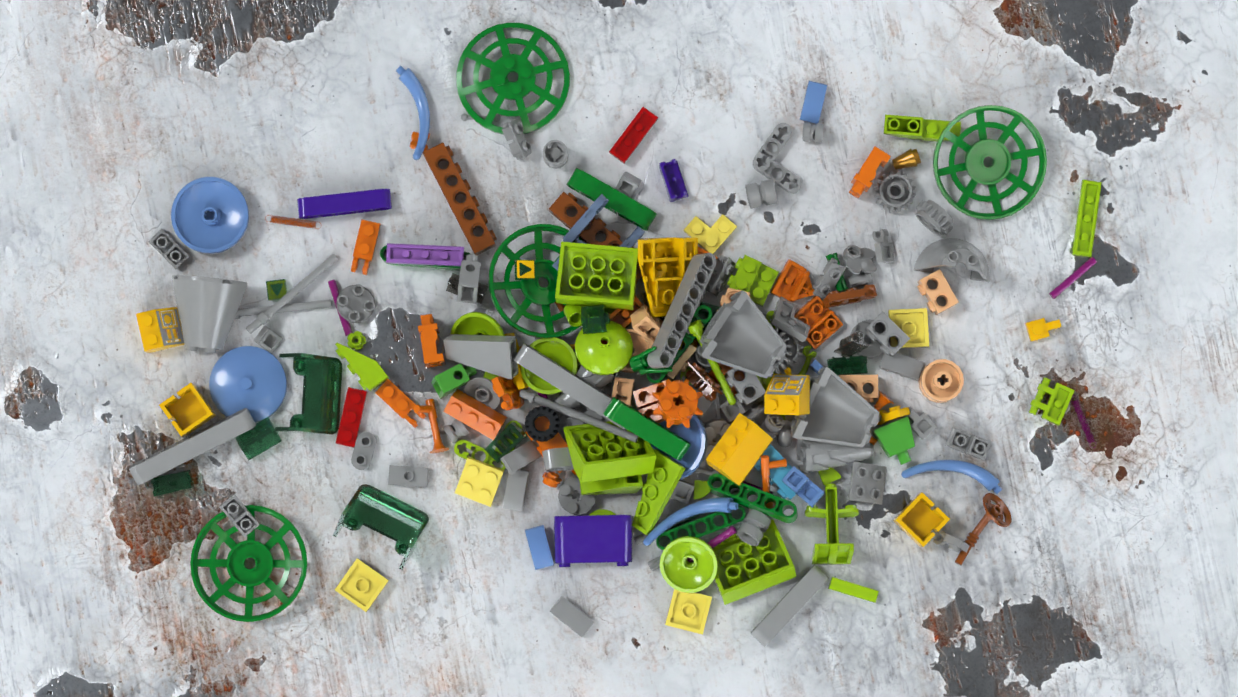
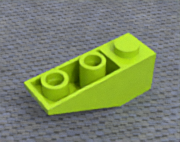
M335 344L338 348L335 350L341 359L346 358L349 362L347 365L348 369L353 375L357 373L360 377L358 382L364 390L368 388L371 392L389 379L377 361L342 344Z
M642 475L580 482L581 495L633 494L643 487Z

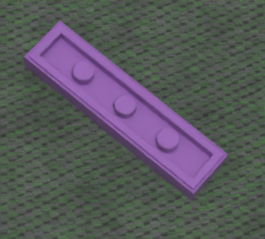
M387 243L386 263L461 267V261L464 260V247Z

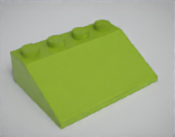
M561 242L555 294L556 303L633 310L638 248Z
M607 421V422H606V423H608V424H611V425H613V426H616V427L620 428L619 426L615 425V424L612 423L611 421ZM590 424L564 427V434L573 468L581 483L653 473L657 455L650 443L638 437L635 443Z
M773 519L767 531L763 533V538L758 546L749 545L734 534L712 548L718 561V570L714 580L725 605L797 577L793 562Z

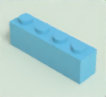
M771 444L762 454V456L768 455L769 461L784 459ZM761 457L754 465L757 471L761 469ZM787 462V467L770 469L769 479L770 485H776L778 488L777 493L783 499L788 498V500H791L796 494L781 481L792 469V466Z

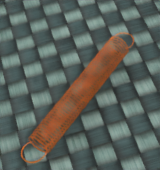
M273 215L270 221L285 225L297 224L296 226L316 227V221H313L314 223H302L309 220L291 218L293 220H281L288 217Z

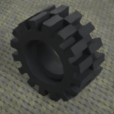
M540 406L529 411L525 418V429L532 439L540 442L548 441L558 433L560 421L553 409ZM544 416L549 419L550 426L546 431H538L535 428V420L538 417Z

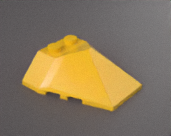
M666 237L638 239V262L652 317L666 316L692 257L698 254V238Z

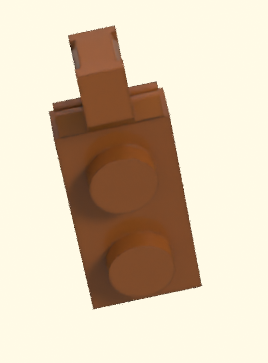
M865 285L863 289L850 288L840 293L839 291L829 292L823 300L824 308L858 303L862 300L875 298L877 296L875 285Z

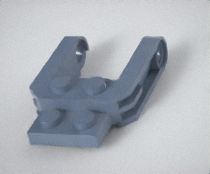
M601 194L563 237V242L587 244L578 237L608 203L609 200ZM637 226L634 232L619 247L632 248L638 242V239L644 235L645 231ZM559 258L552 265L557 271L559 266Z

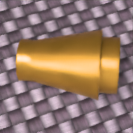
M909 149L895 159H892L895 170L916 167L917 164L921 163L917 149Z

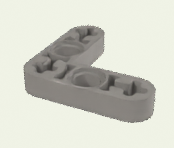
M780 123L775 127L754 157L753 167L769 180L772 179L773 183L786 192L794 194L801 188L800 178L774 161L792 133V129L788 124ZM783 128H786V133L788 135H783L781 137L780 141L783 142L781 144L775 138H777L780 133L778 129L782 130ZM775 143L778 147L777 151L769 152L767 144ZM765 154L772 157V159L766 158L764 162L766 166H757L758 161L756 160H762ZM780 169L782 177L779 179L774 178L772 170ZM786 174L789 175L787 180L790 182L796 181L797 188L793 187L790 189V184L786 181L784 184L781 183Z

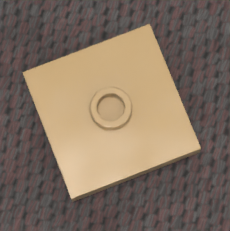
M689 345L672 367L673 371L667 373V379L673 381L680 371L685 372L689 367L685 361L690 360L697 348Z

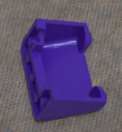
M632 515L554 516L555 564L559 563V567H571L570 563L617 562V566H629L628 562H632Z

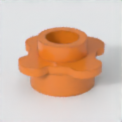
M545 472L542 476L544 478L543 483L550 487L556 488L562 481L559 475L554 472Z

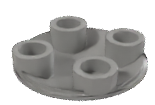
M360 284L344 288L339 293L336 306L339 314L345 320L359 323L367 320L372 315L375 302L368 289Z

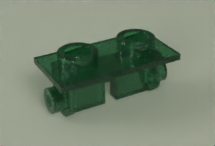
M860 355L850 358L832 357V359H827L828 368L837 375L868 373L866 365L867 356Z

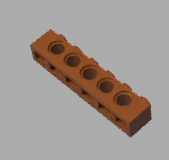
M442 142L424 151L423 155L474 254L477 256L495 247L494 241L497 238L493 230H488L486 224L489 222L485 214L479 213L477 207L480 205L475 196L471 197L468 191L471 189L466 179L462 180L460 176L462 170L458 162L454 163L451 159L454 155L449 145L445 147ZM443 160L449 162V166L446 169L438 167L439 163ZM451 177H455L458 180L454 186L447 184L448 179ZM464 194L466 200L463 203H458L456 201L457 195ZM467 211L475 213V217L471 220H467L464 215ZM475 228H482L484 230L483 235L480 237L473 234Z
M563 192L551 205L549 212L571 229L588 210V207L585 205L581 207L574 195L571 193L567 195ZM574 208L578 213L574 217H569L566 213L567 210ZM599 217L591 221L592 226L590 229H585L579 235L587 244L620 246L623 243L619 240L621 236L614 230L610 232L605 227L606 223ZM598 233H604L606 240L598 242L595 236ZM639 262L637 263L636 284L642 279Z

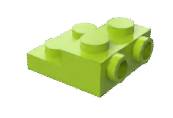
M744 255L743 258L739 257L735 268L738 270L735 276L731 274L727 285L732 289L750 292L751 300L763 307L779 271L747 255Z

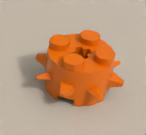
M667 379L666 387H664L662 392H653L652 394L659 400L658 407L653 411V415H661L663 420L667 422V428H670L673 424H683L686 428H690L692 417L703 414L697 407L698 399L703 394L702 392H696L689 385L688 379L684 382H672ZM680 401L681 404H679V406H676L675 402Z

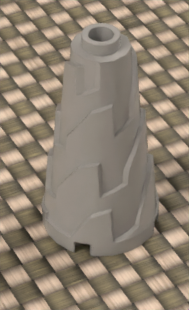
M581 364L578 366L576 373L578 377L599 390L620 374V372L611 375L594 374L586 370ZM563 391L560 392V395L554 401L573 410L582 404ZM555 411V413L559 417H561L562 415L565 417L567 416L565 414Z
M797 439V460L803 462V465L798 466L803 474L828 470L831 467L844 466L847 463L865 461V459H869L874 454L873 444L869 442L862 448Z

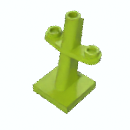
M833 483L825 485V509H818V506L814 505L813 508L807 506L805 510L806 517L826 518V544H814L812 564H851L854 543H839L838 518L856 517L859 515V510L855 505H847L845 509H838L837 487Z

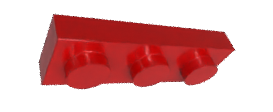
M642 107L609 153L625 164L658 120V117Z
M348 387L336 444L355 447L367 391Z

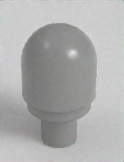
M784 420L785 424L779 431L777 442L781 447H788L793 439L792 430H790L791 421Z

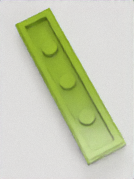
M1082 180L1071 255L1092 257L1102 182Z

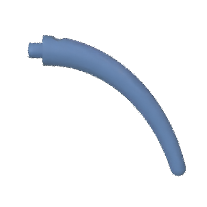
M400 66L396 70L400 75L398 79L410 91L418 110L419 137L413 159L419 160L426 146L429 134V105L424 89L415 74L409 68L405 70Z
M959 460L930 461L913 466L901 473L903 478H908L928 471H954L974 478L988 491L992 489L998 494L1002 490L998 485L1000 481L993 474L975 464Z
M721 497L706 499L685 506L659 523L648 534L643 543L645 546H649L664 531L687 518L709 512L731 513L732 510H738L739 504L734 502L732 498Z

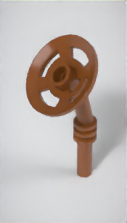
M987 493L983 496V506L986 514L972 533L969 532V536L966 537L967 540L964 542L969 545L968 551L966 553L961 550L955 560V563L960 566L971 548L975 547L974 543H977L976 540H979L978 536L990 520H993L1001 527H1008L1012 522L1008 507L993 493Z

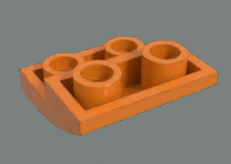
M816 295L794 315L795 318L810 326L806 341L814 350L843 326V323L832 310L824 308L823 301Z

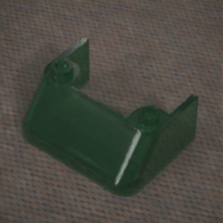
M305 353L279 354V358L293 359L294 372L299 376H304L302 414H294L291 417L290 427H275V431L325 435L337 433L340 420L341 361L334 357Z
M363 484L358 488L342 512L333 536L337 537L343 527L356 531L364 525L396 541L395 551L399 555L404 556L399 569L403 570L427 526L429 517L423 511L373 486Z

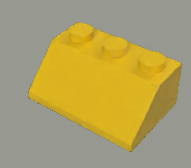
M739 413L706 458L707 464L740 486L773 441V438L756 423Z

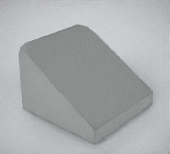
M624 172L615 189L632 198L642 180L628 172Z
M263 326L254 339L257 344L271 354L283 340L281 336L267 326Z

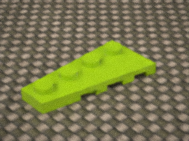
M653 449L657 455L653 473L648 474L646 483L643 484L641 501H638L632 523L633 527L645 535H648L654 529L686 469L657 449Z

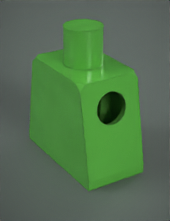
M460 363L436 375L431 384L439 398L442 399L465 386L470 381L469 377L476 374L477 371L470 366L463 367ZM454 375L459 376L460 379H455Z
M908 416L872 431L888 458L897 455L901 465L912 461L907 450L915 447Z

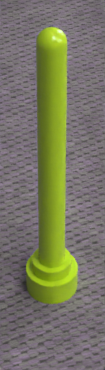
M701 320L690 323L688 327L689 333L696 336L698 342L704 332ZM707 359L728 403L734 405L736 399L718 363Z

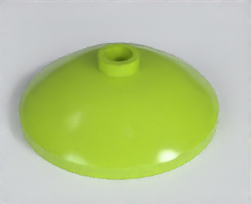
M470 312L462 315L451 329V334L480 335L482 333L483 335L505 336L499 323L491 316L481 312Z
M597 320L587 324L579 332L575 341V353L579 363L589 372L598 375H611L621 371L629 363L633 353V342L630 334L622 325L610 320ZM606 340L608 343L604 345L601 341Z
M555 337L540 338L529 345L576 375L578 360L572 347L565 341ZM521 366V374L524 381L534 391L546 395L562 392Z
M685 536L671 541L664 548L660 557V571L664 580L672 588L681 592H699L707 588L717 574L718 561L714 550L705 541L696 537ZM687 558H692L694 562H688Z

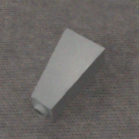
M450 334L443 341L442 349L445 352L446 359L507 379H513L519 373L518 363L514 361L517 355L516 336Z

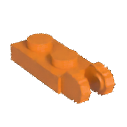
M361 219L353 253L354 258L351 272H356L359 259H363L365 263L362 272L363 275H367L370 262L373 259L381 226L380 223Z
M387 379L375 393L403 419L405 418L416 428L418 426L417 422L408 416L414 410L416 404ZM416 413L422 419L426 417L424 413Z

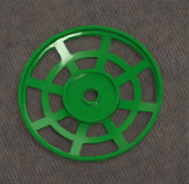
M503 23L487 28L469 42L458 63L456 85L463 107L475 122L492 132L503 134L501 130L503 127L492 124L496 114L507 117L520 116L523 134H528L547 125L562 109L569 91L570 73L563 51L550 35L532 25ZM522 28L530 30L534 34L529 41L519 38L506 39L503 29ZM496 31L498 41L489 45L480 55L471 51L472 47L482 37ZM541 36L554 47L561 61L550 63L545 53L536 46ZM507 44H520L526 47L521 55L510 54ZM500 46L503 55L496 62L485 58L492 50ZM532 50L540 56L544 62L543 65L533 67L528 60ZM467 57L476 61L473 71L474 84L463 88L462 70ZM482 64L491 69L490 79L479 82V70ZM563 68L564 85L562 94L558 99L550 94L553 82L552 70ZM547 72L545 89L535 85V74ZM516 73L518 80L510 82L507 79L508 74ZM492 87L498 96L493 104L486 99L482 93L483 89ZM476 92L481 102L490 109L485 120L471 108L465 95ZM530 92L540 96L534 104L527 108L525 107L523 98ZM504 99L516 100L518 110H504L500 107ZM545 100L555 105L554 109L545 118L530 125L527 114L539 108Z
M977 106L956 116L942 131L937 140L933 155L934 177L943 197L958 211L978 219H1001L1020 211L1036 196L1046 174L1047 155L1039 131L1023 114L1004 106ZM984 111H1000L1014 118L1008 126L997 122H985ZM976 113L977 124L964 130L958 137L950 132V129L961 119ZM1020 122L1032 133L1038 148L1026 150L1022 139L1014 131ZM986 128H997L1002 130L1003 133L998 140L987 139ZM978 130L979 141L975 142L972 146L963 141L968 134ZM1009 136L1015 140L1020 151L1009 152L1004 145ZM944 138H947L953 143L949 154V166L938 169L941 144ZM960 147L967 152L965 163L954 165L956 150ZM1039 155L1038 174L1035 183L1031 186L1023 181L1027 171V157ZM990 156L993 159V163L990 167H985L983 160ZM1021 159V168L1018 176L1009 172L1011 160ZM966 170L972 178L966 188L959 181L956 172ZM951 175L954 184L962 192L958 202L954 201L946 192L940 176ZM1004 178L1013 183L1008 189L998 194L996 183ZM978 183L988 185L990 196L975 194L973 190ZM1018 187L1028 193L1019 203L1002 211L1000 199L1009 196ZM969 197L978 201L992 202L994 213H978L968 210L964 206Z
M552 224L530 225L508 236L494 253L488 274L490 296L501 317L519 332L537 338L561 337L575 331L580 326H570L564 330L554 332L552 321L563 318L565 314L563 310L551 316L549 305L556 302L555 294L558 271L552 266L556 260L553 262L543 258V249L552 250L560 254L561 247L550 243H542V231L554 232L565 236L569 230ZM534 232V244L527 245L516 253L507 246L517 237ZM535 250V278H520V281L510 282L512 267L514 264L517 266V260H521L519 257L526 252ZM503 253L510 260L505 270L504 282H494L495 265L500 254ZM519 263V269L523 271L521 276L532 270L528 266ZM539 278L547 279V287L539 285ZM511 289H521L526 297L520 306L515 301ZM495 290H505L509 302L516 310L511 318L500 307ZM531 303L540 305L543 316L533 315L526 310ZM523 315L530 320L544 322L546 333L533 332L516 323Z
M244 505L254 518L255 512H262L279 519L284 525L277 532L262 524L255 529L265 531L272 536L265 544L255 541V529L247 535L246 541L237 544L230 535L239 530L234 526L224 531L217 524L220 520L227 517L224 512H221L212 518L197 536L191 553L190 566L194 586L206 605L226 618L235 621L253 622L268 619L279 614L295 600L303 587L308 562L304 541L299 531L287 518L266 507ZM212 530L219 538L212 548L210 559H198L201 544L207 533ZM289 530L294 534L299 544L302 560H291L289 549L282 539ZM225 542L231 549L227 559H216L220 546ZM277 543L280 544L283 550L285 560L273 559L270 550ZM248 558L255 560V567L252 569H248L245 566V561ZM198 567H210L212 580L218 588L210 597L206 594L200 582ZM216 567H227L230 578L223 585L218 578ZM273 568H284L283 576L278 585H276L270 578ZM290 568H302L299 582L294 592L288 598L281 589L288 579ZM236 583L246 586V598L236 596L228 590ZM264 583L271 590L264 596L254 598V586ZM225 595L235 602L245 604V614L237 615L219 607L215 602ZM274 596L283 603L268 613L252 616L253 604L267 601Z

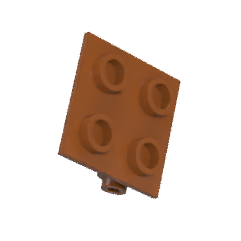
M687 360L685 361L693 369V371L689 370L686 373L687 379L696 389L699 388L698 391L702 392L706 400L712 402L716 399L717 396L715 394L717 392L721 395L723 394L719 390L721 386L707 375L708 372L695 362L692 364Z

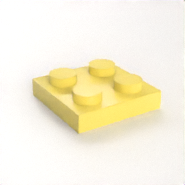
M927 308L888 310V317L910 338L902 348L929 347ZM890 337V346L897 347V339Z
M468 456L455 494L491 507L504 470Z
M357 558L335 588V591L367 612L389 580Z
M674 589L665 625L703 635L712 597L695 592L685 593Z

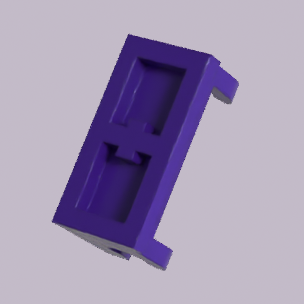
M672 159L667 163H659V169L670 202L689 197L677 160Z

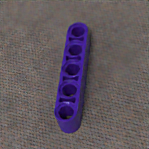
M375 189L297 199L299 219L392 209L390 189Z

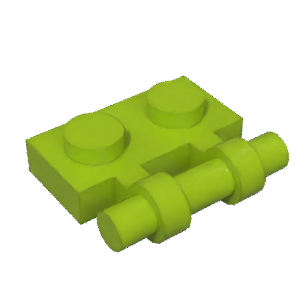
M1044 377L1042 383L1037 387L1038 392L1035 399H1032L1030 403L1029 413L1036 415L1038 409L1043 410L1042 419L1059 426L1075 390L1060 383H1056L1052 389L1048 387L1051 380ZM1045 393L1050 395L1047 404L1042 403Z

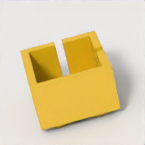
M189 383L177 392L178 396L181 397L180 399L172 395L159 404L168 419L172 420L171 423L177 432L184 438L216 416L193 383Z
M923 492L919 493L893 520L920 547H924L936 535L934 532H938L950 520L938 507H935L933 510L930 509L935 504Z

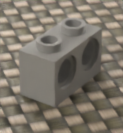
M884 312L865 329L867 331L866 336L873 342L877 341L881 345V351L887 356L889 354L891 356L895 355L910 339ZM875 324L883 325L884 332L881 334L877 333L874 329ZM890 337L897 339V347L889 345L888 339Z
M736 368L726 372L727 377L725 379L729 387H734L737 391L735 396L740 404L744 403L747 406L765 394L766 391L756 375ZM736 371L743 372L744 380L737 381L734 378V373ZM747 387H751L755 391V395L751 398L744 394V390Z

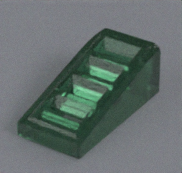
M512 422L485 448V451L499 463L501 461L500 458L512 451L527 434L516 422ZM511 429H512L513 432L518 436V438H516V437L510 432ZM505 435L513 441L512 444L504 437ZM500 440H501V441L505 444V446L507 447L506 450H505L504 447L499 443ZM496 446L502 454L499 455L492 447Z

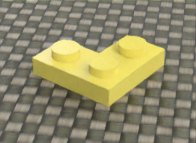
M723 214L711 228L695 216L683 231L691 238H698V244L707 252L714 254L737 226Z

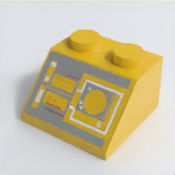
M177 307L154 309L136 314L145 352L152 353L185 345Z
M773 374L764 394V414H810V375Z

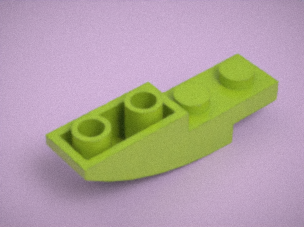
M885 114L884 134L937 142L942 131L950 121ZM957 122L950 129V132L957 137L960 135L961 122Z

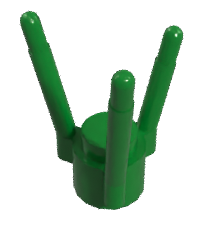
M656 346L630 359L632 370L639 372L640 375L673 371L672 368L647 369V366H649L647 362L648 354L656 350Z

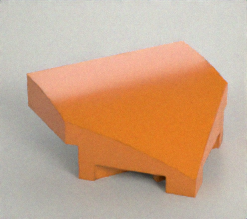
M788 259L770 293L778 298L783 297L788 301H796L813 296L814 289L811 285L809 271Z

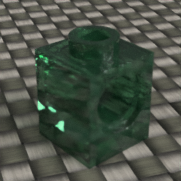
M605 305L581 307L583 334L607 332V324H610V314L605 311Z

